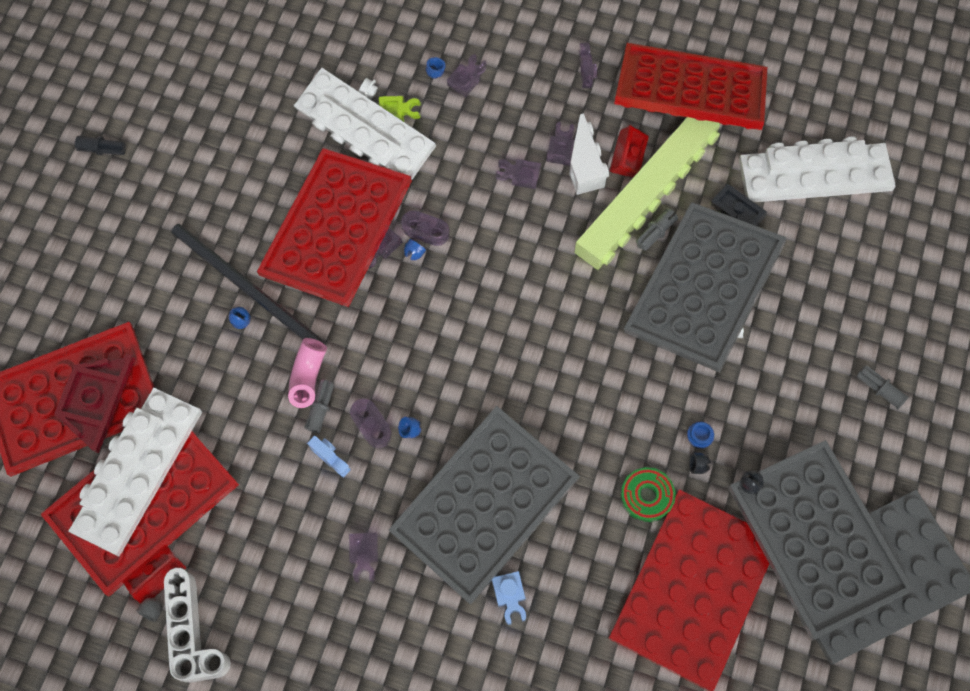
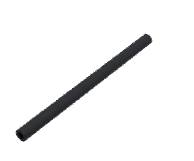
M176 224L172 228L171 233L299 338L302 340L305 338L316 339L326 345L324 340L181 224Z

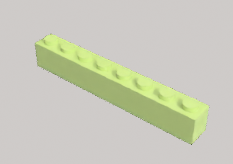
M687 117L577 240L574 253L597 270L603 264L607 266L613 260L616 249L619 246L623 248L631 238L630 233L634 229L639 230L646 221L645 216L649 212L654 213L661 203L660 199L664 195H670L679 177L683 179L688 174L693 161L698 162L702 158L707 145L712 146L720 136V133H718L720 123L706 120L699 121Z

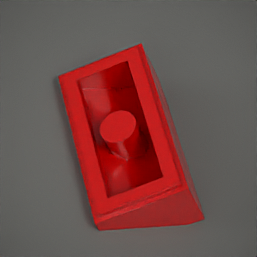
M631 125L622 129L619 132L609 171L634 178L641 170L649 136Z
M167 546L128 579L124 585L131 596L141 604L147 598H155L164 589V578L170 570L174 568L186 570V566Z

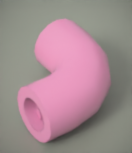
M305 338L302 340L292 368L288 398L289 402L297 408L308 407L315 400L316 380L327 351L326 345L316 339Z

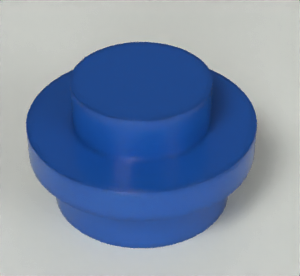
M696 422L689 427L687 439L696 448H706L714 440V431L709 424Z

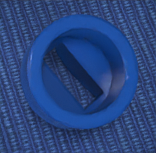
M437 57L428 59L426 64L427 75L433 79L441 77L445 70V62Z
M412 239L408 240L404 248L406 257L412 253L410 260L420 259L426 251L424 247Z
M235 307L229 313V321L234 328L243 329L251 321L249 312L243 307ZM238 313L244 316L245 318L242 320L240 317L236 316V314Z
M403 417L398 426L400 436L402 438H416L421 432L420 421L413 417Z

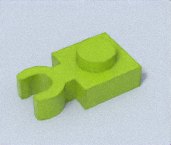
M403 96L379 97V106L404 122L405 115L412 119L421 118L419 112L411 111L414 106H421L419 99L413 98L405 103Z

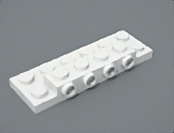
M323 68L319 70L294 105L298 111L313 120L312 124L322 132L325 129L331 132L330 136L341 145L344 142L350 145L349 150L360 158L362 155H365L369 158V163L409 175L411 179L414 178L436 147L433 141Z
M848 137L843 139L842 142L833 143L832 139H823L818 144L810 145L807 141H799L793 146L784 147L783 143H775L767 148L765 153L740 155L739 158L745 196L753 202L893 191L896 187L886 143L865 145L864 140L857 141L856 137Z
M153 388L141 409L136 408L134 413L129 412L123 421V427H125L120 437L115 436L109 444L111 452L106 460H100L95 467V479L91 485L86 484L81 490L79 497L82 499L80 505L83 507L68 532L116 556H120L201 416L202 411Z

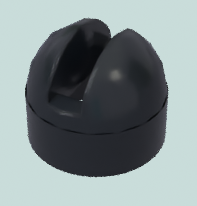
M693 452L689 460L690 472L692 474L707 473L710 470V466L707 464L711 463L709 456Z
M754 470L745 472L740 479L742 490L748 494L759 492L764 485L763 476ZM750 475L759 483V485H757L753 480H751L747 476Z

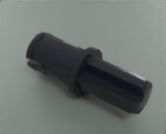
M78 135L75 139L76 151L93 152L99 156H102L103 153L124 155L126 152V144L124 142L105 140L102 136L91 138Z

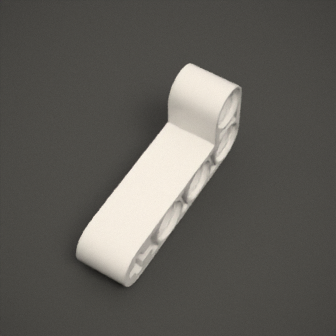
M174 568L170 570L164 578L170 673L175 679L183 682H197L220 678L228 673L231 662L227 654L219 650H201L196 580L192 574L184 569ZM182 577L185 579V582L180 583V588H178L176 583H179ZM183 604H187L188 611L186 615L178 618V608ZM188 632L190 640L185 646L181 647L179 645V638L183 633ZM215 656H219L221 660L219 668L211 671L209 668L210 660ZM190 661L192 669L188 675L183 676L181 674V666L184 662Z

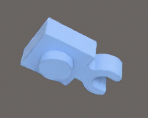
M314 436L307 443L311 451L328 466L332 467L340 476L344 478L350 472L349 466L335 455L334 451L336 448L327 439L324 438L321 441Z
M519 571L495 577L492 583L498 607L507 606L505 611L506 623L508 625L511 624L510 614L512 612H518L521 615V620L525 621L526 612L518 604V602L526 599Z

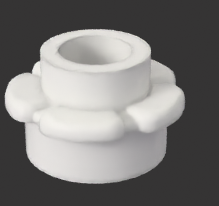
M366 78L358 92L372 100L378 89L375 86L376 80L371 81Z

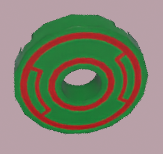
M644 467L633 471L626 477L622 485L620 498L624 509L631 517L643 522H654L661 520L670 512L675 503L676 492L672 481L665 473L656 468ZM644 488L653 490L655 499L650 502L643 500L640 495L641 490Z

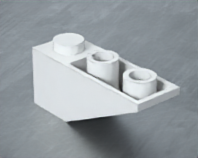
M584 113L580 114L569 172L577 195L605 188L606 178L609 177L608 167L600 159L601 149L599 143H594L592 137L594 134L592 124L586 121Z

